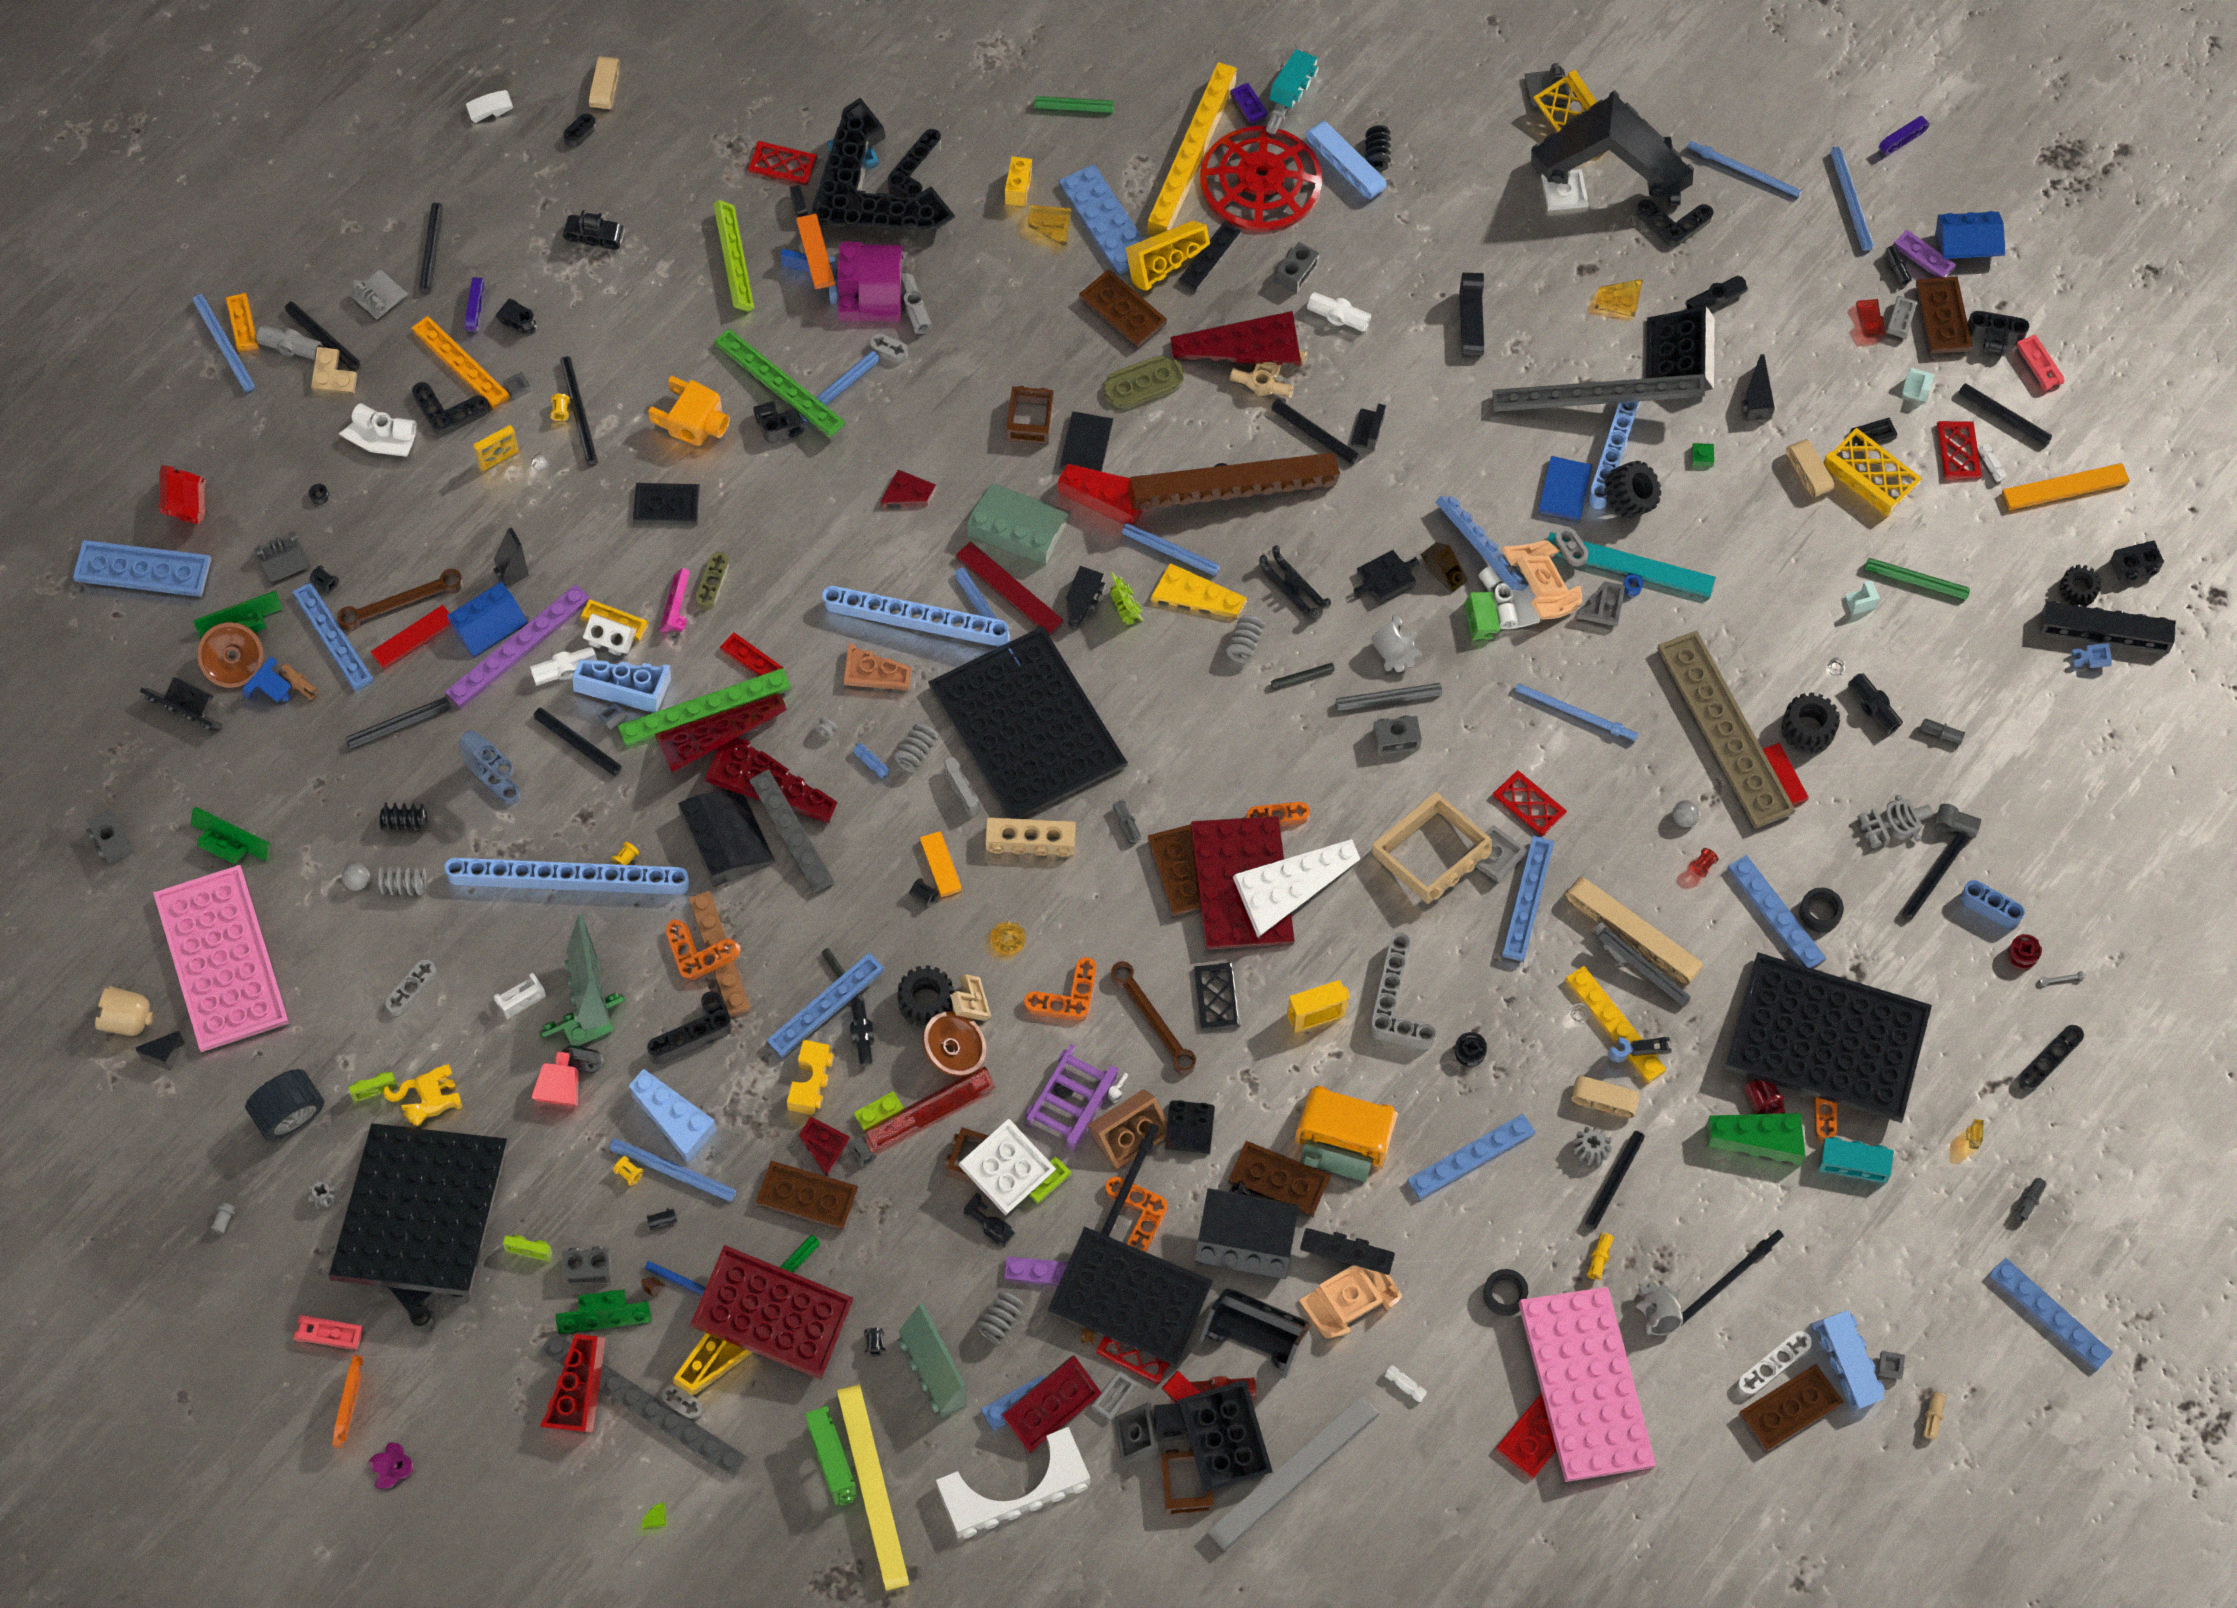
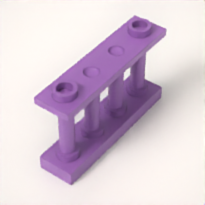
M1071 1044L1068 1050L1064 1049L1060 1054L1058 1067L1034 1106L1030 1105L1025 1117L1027 1118L1026 1127L1031 1128L1036 1120L1065 1135V1139H1067L1066 1148L1075 1152L1088 1129L1087 1125L1093 1121L1106 1099L1110 1087L1116 1082L1119 1069L1110 1065L1108 1071H1100L1074 1057L1075 1046ZM1069 1064L1098 1079L1100 1084L1096 1090H1090L1062 1074ZM1057 1082L1086 1097L1087 1101H1089L1086 1108L1082 1107L1080 1109L1051 1094L1055 1083ZM1046 1101L1075 1116L1076 1120H1078L1075 1127L1071 1126L1069 1128L1041 1113L1040 1111Z

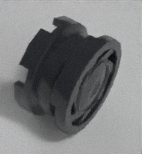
M1476 1032L1462 1034L1457 1039L1455 1045L1456 1059L1466 1067H1475L1484 1061L1487 1052L1485 1039Z

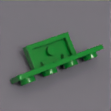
M272 591L200 617L193 622L200 639L212 627L228 622L245 625L254 633H258L267 628L263 617L282 610V605L277 592Z
M198 807L192 809L191 825L205 832L197 840L198 847L233 864H236L246 853L263 861L269 859V842Z
M610 994L605 997L607 1008L625 1001V998L622 994ZM573 1012L563 1016L564 1020L556 1024L552 1021L543 1025V1030L539 1031V1034L544 1038L563 1029L570 1046L578 1047L614 1029L609 1020L608 1025L583 1031L580 1022H575Z
M625 1289L578 1295L579 1311L557 1313L555 1315L558 1334L649 1323L652 1321L649 1302L626 1304Z

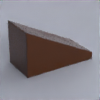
M655 1277L643 1278L641 1280L643 1291L653 1298L665 1287Z

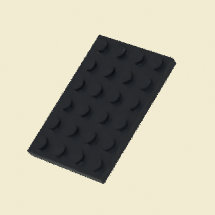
M1084 1226L1047 1313L1177 1367L1211 1289L1213 1280Z

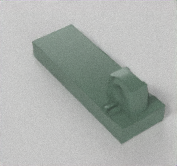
M1306 1140L1300 1162L1304 1165L1366 1182L1373 1158Z

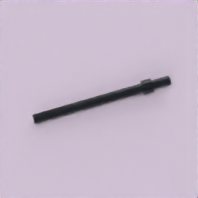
M1150 1124L1144 1139L1140 1140L1137 1147L1139 1149L1100 1232L1106 1236L1110 1235L1147 1153H1150L1154 1145L1152 1142L1159 1129L1157 1125Z
M1777 1230L1766 1240L1760 1241L1754 1251L1683 1311V1324L1762 1255L1766 1256L1772 1251V1247L1784 1237L1783 1233Z

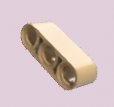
M598 57L589 97V106L591 108L611 110L620 71L619 58Z
M1808 439L1786 447L1789 461L1813 498L1834 490V482Z
M1584 1076L1576 1078L1571 1095V1101L1578 1105L1625 1118L1635 1117L1640 1099V1094L1632 1089Z

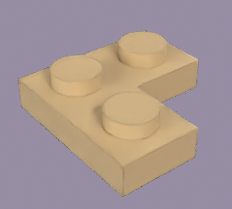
M317 347L311 388L319 391L355 394L357 373L337 370L340 353L338 349Z
M968 974L961 976L959 980L962 992L956 991L950 995L956 1015L981 1021L990 1019L991 1013L980 977Z

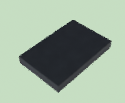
M1072 411L1060 469H1065L1068 464L1102 472L1114 418Z
M636 483L633 522L635 524L698 525L700 484Z

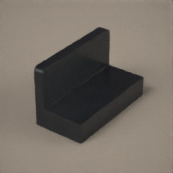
M1378 403L1376 412L1360 409L1351 440L1352 446L1375 451L1385 417L1386 405Z

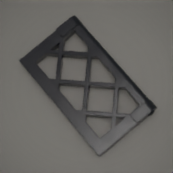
M1227 962L1194 966L1201 1031L1240 1027L1234 964ZM1228 971L1229 981L1226 982L1218 974ZM1209 973L1212 977L1204 985L1201 974ZM1214 979L1225 985L1218 994L1208 987ZM1227 987L1231 992L1232 1001L1230 1003L1221 997V994ZM1205 990L1214 996L1208 1005L1204 1002L1203 992ZM1217 999L1227 1005L1220 1015L1210 1008ZM1231 1008L1234 1019L1226 1020L1223 1016ZM1209 1011L1210 1013L1215 1015L1217 1019L1215 1021L1207 1022L1206 1012Z

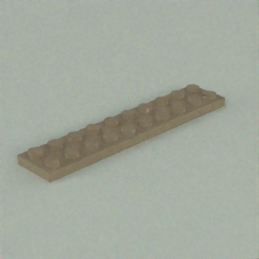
M1696 630L1659 644L1657 647L1658 652L1753 827L1757 829L1793 815L1795 813L1793 804L1698 631Z

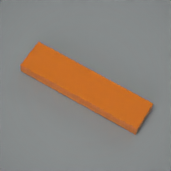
M817 215L797 217L796 222L814 289L835 286Z

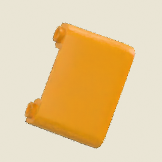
M1315 1086V1088L1309 1090L1297 1127L1295 1143L1304 1145L1306 1140H1313L1316 1143L1319 1141L1362 1153V1156H1370L1373 1158L1372 1165L1383 1168L1398 1113L1394 1110L1393 1106L1388 1104L1378 1105L1328 1091L1323 1086Z

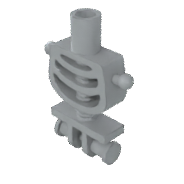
M1896 795V801L1891 802L1886 809L1884 821H1882L1876 808L1872 809L1870 813L1872 821L1868 817V812L1861 813L1857 818L1862 823L1861 829L1868 831L1865 837L1870 840L1871 848L1879 847L1882 842L1884 846L1889 844L1891 838L1887 829L1899 840H1906L1913 836L1915 841H1920L1921 836L1918 835L1922 828L1920 821L1933 817L1930 805L1914 809L1909 799L1902 800L1901 795ZM1894 810V817L1892 818L1891 811Z

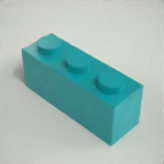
M1295 49L1272 84L1269 100L1292 109L1295 102L1301 100L1303 90L1308 89L1311 78L1316 77L1319 69L1316 66L1318 57Z
M1825 1137L1821 1146L1818 1171L1887 1183L1891 1176L1894 1150L1888 1149L1883 1145L1870 1146L1865 1145L1861 1141L1848 1142L1842 1141L1839 1137Z

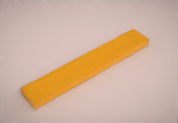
M426 316L412 327V332L479 396L485 397L488 405L493 410L510 398L509 393L429 316Z
M2123 463L2006 488L2003 489L2002 495L2010 511L2127 485L2130 480Z

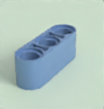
M1977 880L1969 881L1960 896L1965 906L2007 929L2017 928L2025 914L2021 904ZM1969 891L1974 892L1977 896L1970 895ZM1988 902L1994 903L1997 907L1990 906ZM2008 913L2014 914L2017 918L2010 917Z

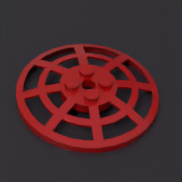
M1267 126L1241 128L1221 137L1206 153L1200 171L1202 194L1213 212L1233 226L1257 232L1280 230L1302 220L1316 205L1322 187V170L1312 149L1299 137L1281 129H1277L1275 134L1284 136L1296 142L1297 145L1289 147L1281 141L1268 138V133L1270 132L1266 131ZM1260 132V137L1246 139L1237 144L1230 140L1241 134ZM1259 143V151L1248 153L1241 148L1248 144ZM1221 144L1229 148L1223 156L1219 167L1207 168L1209 159L1215 149ZM1268 144H1273L1285 151L1276 155L1268 152L1267 146ZM1305 150L1311 156L1316 169V176L1304 173L1302 161L1297 153ZM1233 153L1242 158L1238 166H1226L1228 159ZM1292 157L1298 171L1287 170L1283 161ZM1265 171L1267 174L1265 176H1259L1256 174V172ZM1225 174H1237L1239 184L1231 189ZM1219 175L1220 184L1226 193L1219 202L1214 199L1209 190L1207 176ZM1286 177L1297 179L1296 185L1290 193L1283 187ZM1303 181L1315 183L1312 196L1300 208L1294 198L1301 190ZM1245 190L1252 195H1256V201L1245 200L1238 196V194ZM1277 192L1282 197L1277 201L1264 203V196ZM1233 200L1241 206L1255 209L1254 221L1237 217L1225 210L1224 207ZM1287 204L1294 212L1292 215L1280 220L1262 222L1263 210L1276 209Z

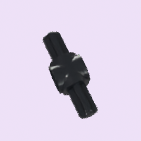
M856 1001L852 1003L854 1021L850 1025L852 1045L857 1047L860 1065L867 1066L873 1062L871 1045L875 1042L873 1024L867 1019L865 1003Z

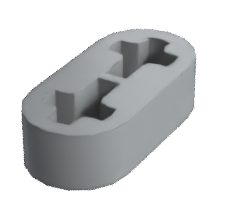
M876 334L871 338V350L878 354V356L895 363H902L907 359L908 348L903 342L884 334ZM883 342L884 345L876 346V344ZM902 350V353L895 354V352Z
M669 1385L663 1389V1403L691 1421L698 1420L701 1417L703 1408L697 1398L676 1385ZM676 1392V1396L680 1400V1402L676 1401L675 1399L669 1401L668 1394L673 1395ZM684 1404L690 1407L696 1405L697 1412L688 1414V1409Z

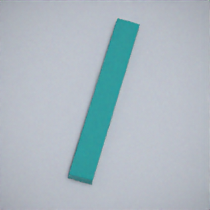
M1550 532L1548 541L1558 548L1555 543L1556 533ZM1582 541L1588 550V558L1585 565L1626 576L1635 574L1644 581L1707 598L1711 597L1716 579L1715 576ZM1561 551L1554 555L1566 559Z

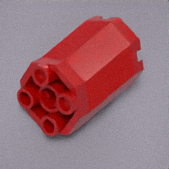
M161 465L159 472V513L199 525L200 521L203 522L205 516L204 486L207 479L181 469L174 470V467Z

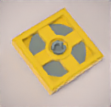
M511 425L505 428L502 427L494 434L481 438L477 443L473 444L478 466L482 471L519 452L515 431Z

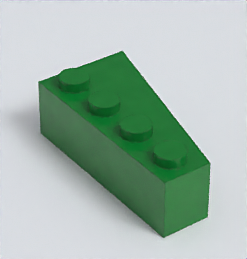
M1801 1113L1710 1115L1706 1123L1708 1147L1736 1153L1740 1151L1755 1157H1769L1780 1162L1782 1160L1793 1162L1794 1165L1799 1166L1802 1165L1806 1157Z

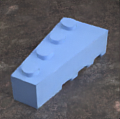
M579 660L572 676L574 692L654 713L658 711L671 681L670 665L662 664V667H656L647 663H642V666L629 665V662L609 664L608 661Z
M645 1069L629 1085L631 1096L648 1117L653 1120L656 1127L666 1136L670 1144L680 1153L687 1164L716 1132L714 1119Z
M1849 1310L1811 1323L1813 1331L1818 1330L1821 1335L1819 1343L1822 1349H1826L1831 1355L1830 1365L1833 1371L1842 1377L1839 1383L1852 1409H1860L1885 1399L1883 1384L1876 1378L1874 1373L1875 1365L1866 1354V1343L1857 1332V1322L1854 1315L1850 1314Z

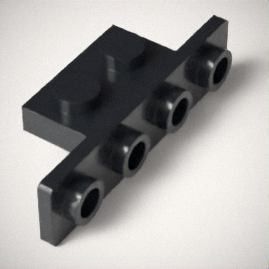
M173 677L165 696L149 688H141L139 691L146 695L145 699L154 703L159 701L169 711L176 712L178 710L183 713L182 717L190 721L196 719L201 722L200 726L208 730H213L214 728L221 729L223 724L205 716L214 696L179 678Z
M1310 1228L1305 1229L1300 1246L1301 1251L1386 1275L1390 1274L1395 1257L1394 1252L1371 1246L1369 1241L1356 1238V1241L1346 1239L1347 1235L1334 1232L1332 1235Z

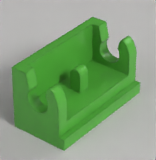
M1470 592L1464 605L1472 641L1494 638L1493 633H1499L1501 629L1493 592Z

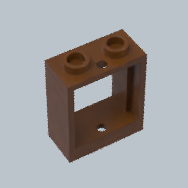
M1012 386L1007 422V441L1049 444L1054 390ZM1017 402L1047 405L1045 426L1014 423Z
M961 1127L960 1133H955L951 1146L954 1147L952 1155L948 1154L944 1163V1167L947 1168V1176L976 1185L960 1166H956L965 1140L981 1144L989 1135Z
M1192 1448L1184 1452H1179L1178 1449L1166 1450L1165 1453H1161L1160 1461L1166 1516L1213 1512V1490L1206 1492V1497L1171 1499L1168 1463L1195 1461Z

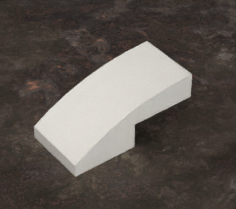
M506 90L490 93L466 103L471 120L474 123L491 114L498 117L514 108Z

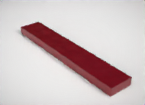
M971 541L956 554L958 561L1037 628L1043 626L1049 636L1063 624V619Z

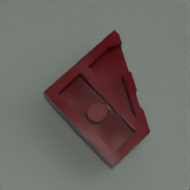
M897 470L880 504L882 507H887V504L928 506L937 489L936 484Z
M811 1116L799 1134L800 1140L827 1176L830 1175L851 1140L850 1136Z

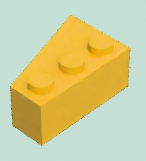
M705 1333L674 1376L673 1384L695 1396L753 1352Z

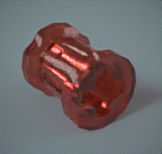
M1703 848L1698 859L1691 862L1690 868L1698 876L1706 877L1710 867L1716 864L1719 858L1711 849Z

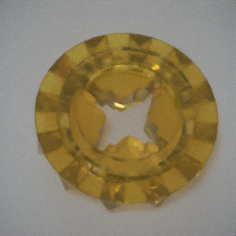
M1008 920L1004 923H998L991 932V945L997 952L1004 955L1018 953L1026 943L1024 928L1019 926L1017 922L1013 923ZM1012 931L1013 940L1009 939L1004 944L1003 934L1008 935Z

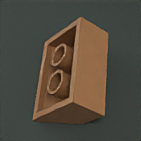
M1143 1089L1087 1126L1096 1144L1117 1170L1136 1157L1139 1150L1137 1147L1140 1140L1144 1139L1150 1124H1155L1159 1127L1152 1143L1156 1145L1166 1138L1167 1120L1156 1097Z

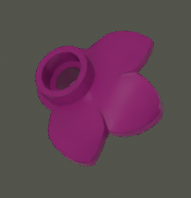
M388 1443L385 1453L375 1454L368 1462L370 1468L378 1473L374 1486L379 1489L393 1487L399 1479L410 1476L414 1468L412 1459L405 1455L404 1448L398 1443ZM403 1463V1467L398 1469L399 1465Z

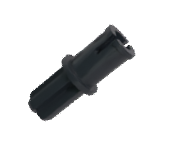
M1895 245L1887 247L1886 254L1891 263V270L1896 274L1900 285L1908 284L1912 281V278L1905 266L1906 261L1902 260Z

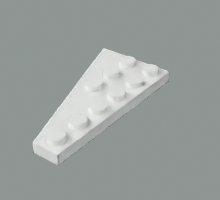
M1352 839L1244 871L1233 876L1258 938L1360 860Z

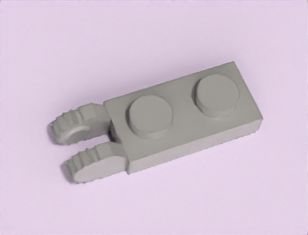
M948 757L945 761V772L968 815L972 818L978 815L979 799L975 793L972 794L970 792V784L966 776H961L959 762L954 757Z

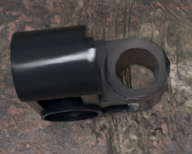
M774 401L753 407L756 421L761 428L764 439L769 443L798 437L805 430L797 410L791 409L778 414Z

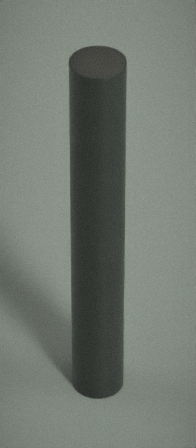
M1328 663L1272 680L1271 686L1273 689L1335 671L1333 663Z
M829 948L824 949L822 955L837 977L840 978L846 972ZM860 993L853 998L854 1002H865Z

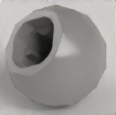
M1683 800L1673 808V819L1682 828H1690L1699 821L1700 809L1696 803L1690 800Z
M352 863L343 870L342 882L348 889L359 891L364 889L370 882V873L362 864Z

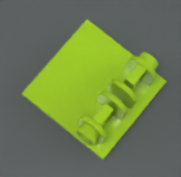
M1111 572L1110 574L1115 585L1110 588V595L1115 602V606L1118 607L1117 610L1122 621L1126 625L1133 624L1135 618L1142 622L1143 619L1140 615L1142 609L1139 603L1134 601L1132 597L1134 595L1132 587L1129 583L1125 584L1121 576L1117 577Z

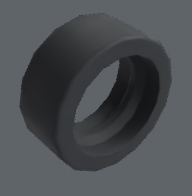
M1824 887L1814 888L1803 897L1799 909L1800 919L1805 926L1813 931L1828 932L1834 929L1840 922L1844 906L1840 896L1833 890ZM1813 900H1825L1833 906L1834 916L1829 920L1816 919L1809 912V904Z
M1511 1269L1497 1270L1487 1278L1483 1290L1484 1302L1496 1314L1502 1316L1513 1315L1520 1311L1518 1302L1522 1299H1527L1529 1293L1528 1284L1517 1271ZM1500 1280L1513 1282L1519 1289L1518 1300L1511 1305L1499 1303L1492 1295L1494 1284Z

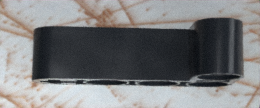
M926 130L888 175L889 194H893L895 197L906 198V196L915 197L923 192L922 184L917 179L941 151V134L938 130Z
M1462 272L1459 291L1462 355L1483 356L1482 303L1484 273Z
M709 991L702 996L701 1004L705 1016L649 1041L647 1049L652 1063L657 1065L664 1064L730 1034L732 1030L730 1015L721 996L717 992ZM711 1002L717 1003L715 1007H707ZM719 1021L726 1022V1024L721 1027L716 1025V1023H718ZM698 1030L706 1031L703 1035H695ZM678 1039L685 1040L684 1043L680 1045L674 1044V1042Z

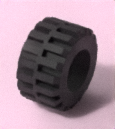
M1632 461L1612 469L1607 474V479L1604 482L1606 485L1604 493L1607 495L1605 498L1609 501L1610 508L1614 509L1617 515L1621 514L1623 518L1628 517L1630 519L1650 512L1657 507L1661 500L1659 496H1661L1662 491L1659 488L1661 484L1657 480L1658 476L1654 474L1652 467L1648 468V464L1645 462Z
M1803 693L1800 694L1799 698L1797 696L1793 698L1792 702L1787 706L1781 725V730H1784L1782 733L1784 738L1788 737L1787 743L1789 745L1793 743L1796 750L1801 748L1803 749L1802 752L1806 753L1808 750H1811L1812 753H1816L1817 749L1820 751L1824 750L1834 740L1840 724V714L1836 712V705H1831V700L1829 698L1825 700L1821 694L1814 696V693H1809L1806 696ZM1800 718H1814L1820 723L1821 727L1816 729L1806 727L1800 721Z
M926 965V969H921V966H918L916 971L913 972L911 969L907 972L908 977L903 975L901 983L898 985L899 1010L902 1011V1016L904 1019L908 1018L910 1024L913 1025L916 1022L917 1027L922 1028V1024L926 1025L937 1014L953 1011L950 995L954 993V986H952L951 979L947 978V974L944 971L940 973V968L935 967L933 970L931 966ZM924 989L933 990L939 995L937 1000L930 1004L918 1003L913 997L918 991Z

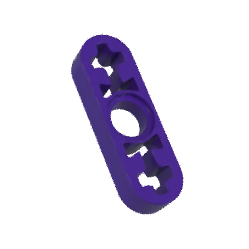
M1919 116L1887 136L1879 144L1878 148L1885 156L1890 155L1923 134L1929 128L1930 123L1924 116Z
M472 278L465 317L466 331H478L485 289L484 278Z

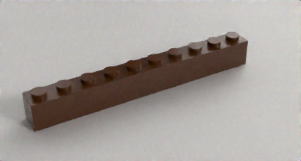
M1333 452L1130 477L1127 490L1133 510H1147L1152 507L1161 506L1165 508L1176 504L1188 505L1201 501L1206 503L1217 499L1247 498L1258 494L1288 493L1299 489L1329 488L1337 484L1340 471Z

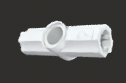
M1316 292L1312 293L1307 305V310L1327 317L1330 323L1337 326L1346 324L1365 331L1371 319L1370 313L1352 307L1350 302L1343 298H1336L1334 300Z
M589 647L571 654L569 652H560L554 655L552 660L531 666L530 670L536 686L555 679H571L579 660L597 661L594 649Z

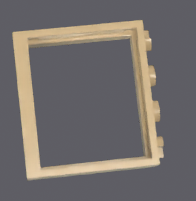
M1435 792L1372 844L1373 857L1429 904L1431 901L1440 898L1449 886H1454L1466 872H1471L1479 861L1489 857L1492 852V839L1439 793ZM1439 813L1477 846L1427 887L1389 853Z

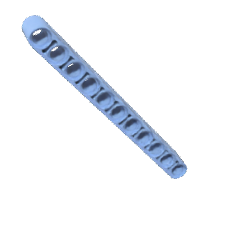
M451 858L444 866L449 882L453 885L673 895L684 894L690 887L688 873L680 867ZM455 869H460V870H461V871H460L459 873H457V874H452V873H451V872H452L453 870H455ZM477 870H482V871H483V872H482L481 874H479V875H475V874H474V872L477 871ZM499 871H505L501 876L496 875ZM522 872H527V875L523 877L518 876ZM544 873L550 874L548 877L545 878L540 877ZM566 874H572L570 878H562ZM588 875H594L592 879H585ZM610 876H616V877H617L616 879L611 880V881H610V880H607L608 877H610ZM632 877H639L637 881H630ZM654 878H661L659 882H652ZM677 879L684 880L681 883H674V881Z

